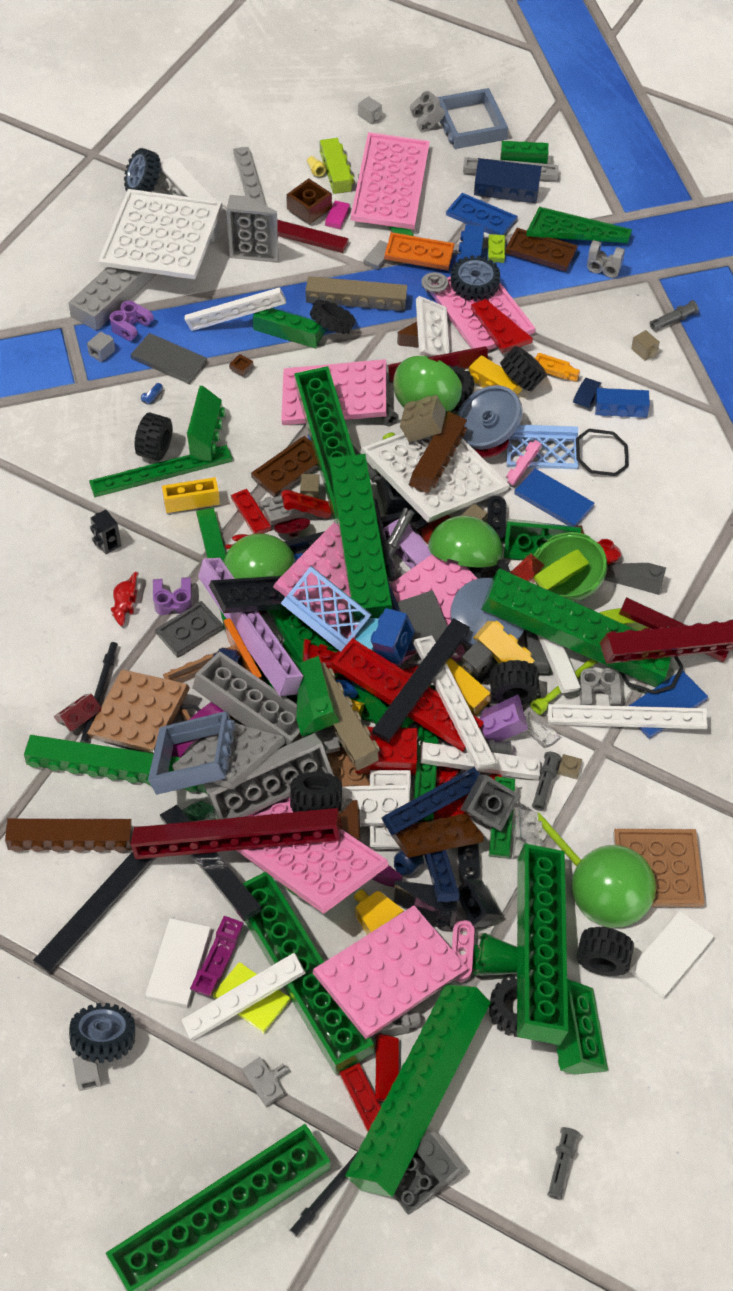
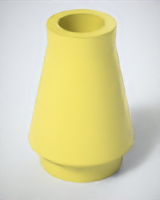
M314 156L307 159V163L314 176L321 177L325 174L326 165Z

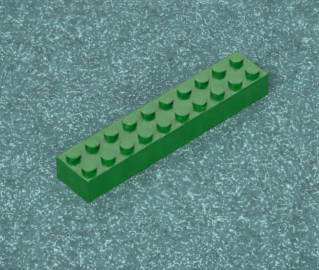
M329 366L294 373V379L334 522L338 525L329 458L355 455Z
M366 454L329 458L330 476L349 595L372 614L370 618L379 619L380 615H383L385 608L392 610ZM360 611L352 612L354 622H360L361 617H365Z
M500 568L496 572L490 583L481 610L653 687L659 686L666 678L671 657L606 664L600 642L605 635L611 631L619 633L630 629L638 630Z
M525 843L517 858V1037L560 1045L568 1033L565 851Z
M263 872L242 883L262 908L261 912L246 920L245 923L269 964L273 966L295 953L305 971L304 975L285 985L284 989L335 1075L373 1055L374 1043L371 1038L365 1039L314 976L313 969L324 963L272 876L267 872Z
M445 985L436 1004L432 1008L426 1023L422 1027L415 1044L412 1046L405 1063L402 1065L395 1082L392 1084L385 1101L382 1103L375 1120L371 1124L345 1175L361 1191L393 1197L491 1004L477 987Z
M305 1123L107 1251V1259L126 1291H148L331 1170V1161Z

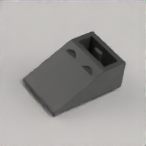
M429 1132L422 1138L393 1196L409 1215L452 1183L466 1170V1167L438 1132Z

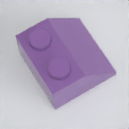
M519 695L483 710L480 720L484 722L482 726L484 737L488 740L494 739L495 742L504 741L529 729Z

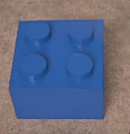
M385 608L383 615L381 614L378 619V627L371 636V643L376 653L389 662L399 665L402 664L415 633L407 613Z

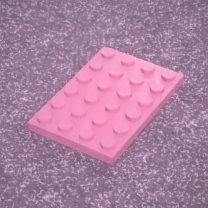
M451 276L447 278L448 287H446L445 291H440L439 294L437 292L432 294L429 291L438 304L447 308V317L471 349L486 346L489 351L497 347L471 310V304L480 301L479 298H477V301H473V298L467 300V297L463 299L460 295H457L456 291H453L451 287ZM499 283L498 291L495 292V295H490V298L487 300L527 334L535 333L534 325L502 284Z
M386 359L284 368L282 425L306 423L295 387L294 373L329 366L345 420L387 416Z
M334 522L273 586L286 597L309 567L312 566L350 597L339 526ZM312 572L307 577L308 585H318L317 576ZM329 586L322 587L323 598L333 597V589ZM319 587L308 588L310 599L320 598ZM297 589L293 594L299 600L306 599L305 589ZM337 599L338 610L349 609L348 601ZM324 600L325 611L335 610L334 600ZM320 601L310 602L311 610L322 612ZM349 612L339 613L340 623H344L350 617ZM335 613L325 614L327 623L337 624Z
M412 906L314 968L313 974L363 1037L368 1039L440 991L445 985L450 984L465 974L468 968L419 910Z

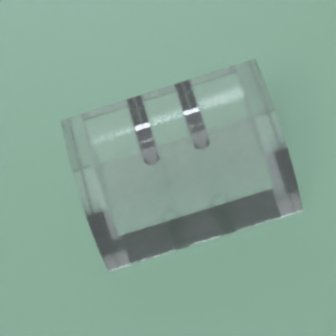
M530 706L524 711L529 728L526 731L543 748L551 747L562 738Z

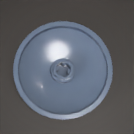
M499 385L482 388L470 395L457 412V416L467 419L465 427L468 429L463 439L473 449L484 450L496 447L508 440L517 430L522 419L523 409L520 399L511 389Z
M480 578L468 582L459 589L452 601L450 620L452 621L454 618L470 627V631L463 639V642L470 647L476 643L473 637L487 621H498L504 626L503 631L508 635H513L517 640L524 631L523 628L481 610L493 578Z

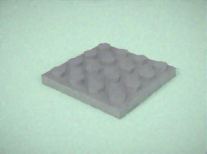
M235 723L233 743H231L230 748L231 756L228 759L229 769L226 771L225 779L210 783L234 789L285 744L284 736ZM219 734L206 736L202 741L193 746L189 752L172 765L174 771L214 762Z

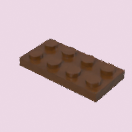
M516 228L505 249L506 254L567 272L577 252V245L554 238L526 236L527 230Z
M305 436L301 437L251 472V478L273 497L279 496L284 490L300 481L301 474H310L318 468L311 441Z
M458 814L452 817L413 824L396 833L392 838L407 858L481 843L484 841V834L467 814Z

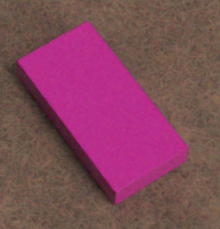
M335 200L326 218L325 226L341 229L349 212L350 204Z

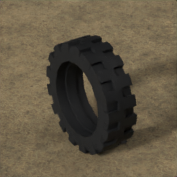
M316 300L310 311V316L313 320H316V323L339 334H349L356 321L348 310H344L343 307H339L337 304L326 300Z

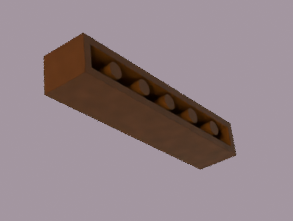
M447 412L441 433L433 436L413 470L409 486L428 494L432 487L436 488L439 481L438 477H442L445 470L444 467L447 468L451 457L454 456L456 447H459L462 437L464 438L468 429L465 427L467 419Z
M7 818L5 843L7 849L14 852L22 850H32L35 852L43 850H53L55 852H62L64 850L83 852L84 850H94L96 852L115 850L116 852L132 850L130 844L133 825L131 819Z

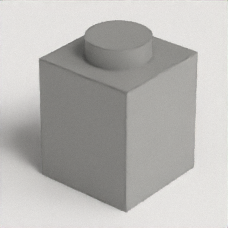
M368 96L358 103V116L372 124L382 117V104Z
M101 331L87 343L89 356L101 363L115 351L114 339Z
M82 1056L72 1058L79 1091L100 1087L101 1081L97 1060L93 1063L90 1062V1058L83 1060Z

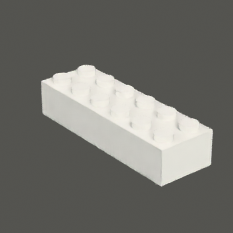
M174 156L160 162L161 167L159 169H161V172L158 173L160 176L159 187L164 194L217 201ZM224 207L221 209L212 233L211 243L228 236L227 211Z

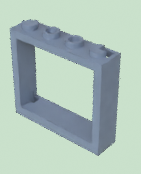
M489 88L438 97L440 99V106L445 110V115L440 120V123L443 124L444 133H447L448 141L451 142L454 149L507 140L508 126ZM483 103L494 127L458 133L447 110Z
M227 711L159 728L148 778L156 795L225 779L226 771L229 769L228 759L231 756L230 748L231 743H233V730H235L234 720L231 721ZM219 734L214 762L168 772L174 744Z

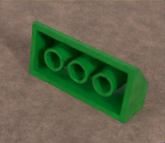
M275 307L253 314V330L315 349L327 328L322 327L321 324L316 323V320Z
M199 385L187 431L190 459L212 461L213 454L217 452L216 442L220 440L219 430L223 428L222 418H225L226 408L223 407L222 400Z
M567 979L568 1033L560 1045L555 1044L560 1071L573 1075L608 1071L594 990L589 986Z

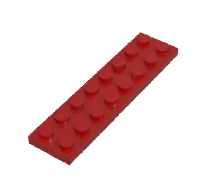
M353 638L336 656L330 666L389 705H391L411 677L410 674ZM429 687L408 717L463 752L466 749L438 692ZM473 715L479 729H481L484 722Z

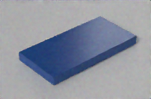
M461 193L446 211V216L467 225L485 226L484 232L492 235H506L518 218L517 215L465 193Z
M536 468L514 491V494L568 526H577L595 504V502Z
M682 671L674 688L657 694L648 692L629 706L696 708L708 699V695ZM676 674L653 690L670 686ZM638 727L648 739L665 729Z

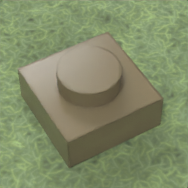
M563 754L558 775L577 779L582 759Z

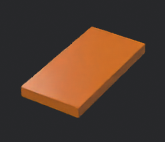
M391 232L384 259L449 270L455 243Z
M230 618L223 620L230 646L234 645L240 656H242V662L246 669L263 681L258 667Z

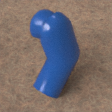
M156 383L148 394L143 393L141 401L146 402V404L152 403L162 391V384Z

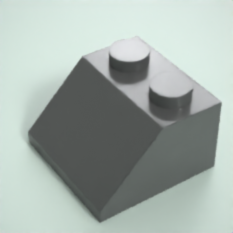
M479 775L460 811L498 831H502L521 795L487 775Z

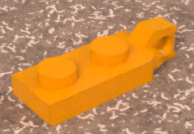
M542 353L536 355L535 359L542 365L547 374L572 381L578 380L580 370L573 368L570 362Z

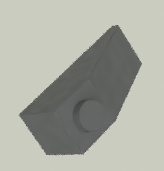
M652 563L609 564L605 580L659 595L666 567Z

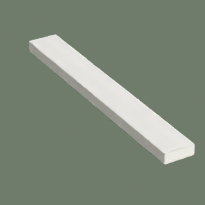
M527 560L509 563L508 567L511 574L537 585ZM537 635L561 693L579 691L581 688L564 647Z
M432 635L414 640L413 644L422 661L436 643ZM445 664L433 681V684L476 770L494 767L497 762L447 664Z
M548 704V725L707 729V709Z

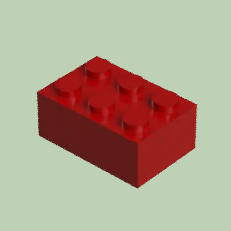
M367 727L371 735V741L375 740L380 749L377 752L379 760L358 771L355 768V773L370 774V770H410V775H416L417 728H400L388 743L372 734L374 727Z

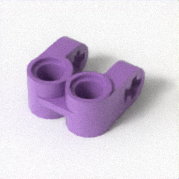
M134 301L123 302L120 311H114L110 314L112 332L128 341H132L138 335V331L132 324L139 322L144 326H148L154 320L153 314L148 309Z
M191 577L181 578V588L173 593L163 589V579H153V602L157 614L168 615L172 611L181 614L192 607Z

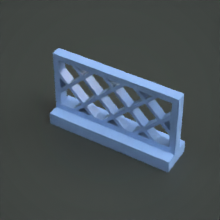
M519 425L514 434L509 438L507 467H516V462L511 461V456L515 453L519 457L520 455L524 456L519 450L523 446L527 447L530 440H536L548 452L543 457L537 453L536 457L539 460L531 462L528 468L578 469V461L576 459L578 427ZM511 440H519L521 444L515 448L511 444ZM554 441L557 445L551 449L545 443ZM566 441L574 442V446L571 449H568L563 444ZM559 447L566 452L561 457L554 452ZM550 454L557 459L554 463H549L546 460ZM569 455L574 459V463H566L563 459Z
M312 566L309 567L281 602L283 606L340 652L372 615ZM311 572L317 576L318 585H308L307 577ZM329 586L333 589V597L323 598L322 587ZM319 587L320 598L310 599L308 588ZM297 589H305L306 599L299 600L293 594ZM337 599L348 601L349 609L338 610ZM324 600H334L335 610L325 611ZM320 601L322 612L311 610L310 602ZM360 611L365 615V618L360 622H353L352 612ZM349 612L350 623H340L339 613ZM335 613L337 624L327 623L325 614ZM351 625L352 634L348 639L341 634L340 626Z

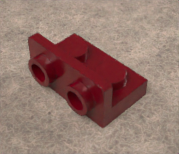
M92 693L84 694L53 717L58 723L63 722L69 731H73L100 712L101 707Z

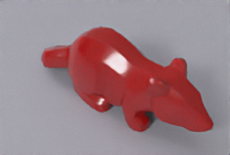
M134 572L128 580L120 582L113 590L115 604L110 610L115 621L120 626L124 625L127 612L130 614L134 613L133 603H136V579L139 572Z

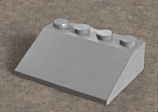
M230 195L227 204L230 258L278 263L277 211L247 196Z

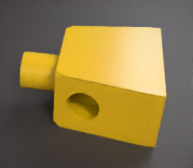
M362 889L354 896V899L359 903L355 907V916L366 935L404 912L402 908L380 891H376L369 896Z

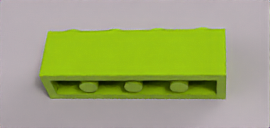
M338 137L320 140V155L323 163L326 165V174L333 194L352 192V185H354V177L350 175V165L347 164V156L343 154V144H340Z

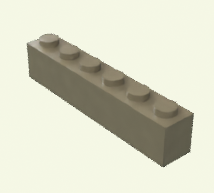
M308 276L306 303L326 300L340 306L405 311L407 285Z
M323 662L321 664L339 718V723L333 724L331 728L358 771L378 761L377 752L380 749L375 740L371 741V735L367 726H362L360 723L362 722L361 717L357 711H353L350 698L343 695L344 690L341 683H336L334 680L335 674L333 670L327 668Z

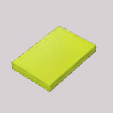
M239 962L212 994L213 998L221 997L257 974ZM277 990L237 1015L262 1033H265L290 1002V997Z

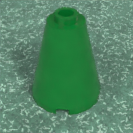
M480 933L477 939H480V943L475 945L473 950L472 969H476L473 974L478 976L517 974V946L487 933Z

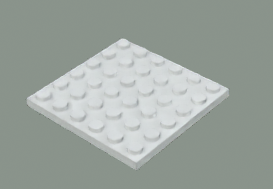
M128 189L98 260L99 266L196 279L223 207L222 202Z
M400 433L362 447L360 452L361 454H366V459L427 522L507 491L509 488V484L463 438L459 447H456L454 456L451 457L447 468L444 467L445 470L442 477H438L439 481L436 488L432 487L429 494L409 486L413 470L433 436L408 442L404 433Z

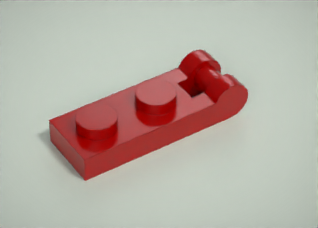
M284 490L281 493L286 510L296 509L327 519L332 514L328 501L290 490Z

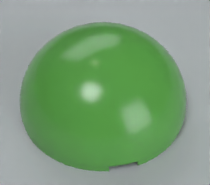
M412 356L403 360L397 367L393 380L395 396L403 408L405 404L411 401L415 402L434 395L439 397L446 410L445 415L457 406L461 399L462 385L456 373L449 366L441 361L436 362L427 359V356Z
M456 516L445 520L432 532L428 543V549L431 554L446 562L448 559L458 561V565L490 567L497 565V561L502 558V544L497 532L485 521L472 516Z
M567 532L549 538L541 548L537 549L532 560L533 576L537 575L560 558L578 549L589 564L582 572L570 577L567 582L549 590L571 601L578 602L593 595L602 585L607 572V558L601 545L591 539L590 536L582 533Z
M258 533L245 536L235 542L228 550L223 563L235 579L282 576L296 562V558L290 547L278 537Z
M605 845L590 851L580 860L573 874L572 893L577 907L589 920L608 928H621L636 923L649 911L655 899L656 881L651 866L638 852L621 845Z

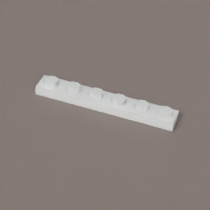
M279 287L185 315V321L190 330L194 331L286 304V298Z
M422 743L421 763L464 770L475 767L466 749L462 752L453 746ZM492 752L497 762L496 765L478 771L538 780L540 777V759Z
M293 953L181 1021L190 1039L195 1040L304 975L305 971L297 955Z

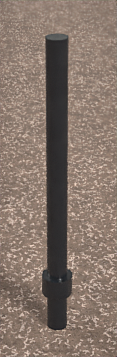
M373 499L387 577L389 581H394V561L390 557L377 500Z
M116 642L110 643L108 652L104 655V665L94 694V698L99 705L111 666L115 663V653L118 646ZM97 714L86 721L80 742L88 743L90 736L87 732Z
M356 1154L310 1207H306L300 1213V1218L289 1230L294 1237L300 1233L306 1224H310L316 1218L315 1214L347 1178L345 1175Z

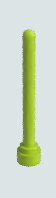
M590 658L574 672L577 679L581 676L583 670L593 667L597 661ZM559 686L555 687L544 698H537L531 702V709L537 715H542L547 710L548 704L561 693Z
M539 812L534 813V819L560 849L565 851L567 857L577 867L581 860Z

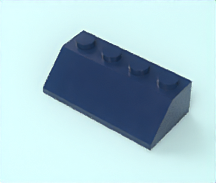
M478 158L474 195L536 204L542 166Z

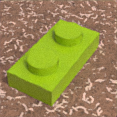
M489 234L488 260L491 259L493 262L504 263L505 235Z

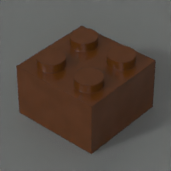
M309 178L286 194L287 209L309 224L332 208V193Z

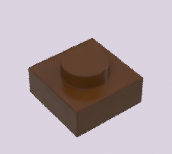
M239 354L229 364V369L244 376L254 365L252 360Z

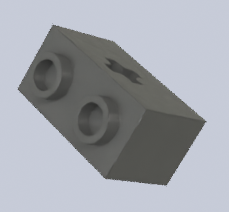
M477 641L462 656V668L479 682L493 668L492 652Z

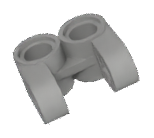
M430 91L423 92L410 105L412 115L420 117L416 124L421 132L429 131L445 115L444 108L440 106V99Z
M593 240L588 255V270L592 273L603 271L604 275L609 278L617 277L623 264L625 249L616 247L614 254L607 257L606 253L601 251L602 243Z
M587 668L581 672L579 680L581 687L579 690L580 705H592V694L600 691L608 695L610 706H621L620 679L616 670L606 668L602 672H597L595 669Z

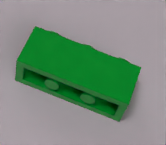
M501 141L500 160L547 164L549 143Z

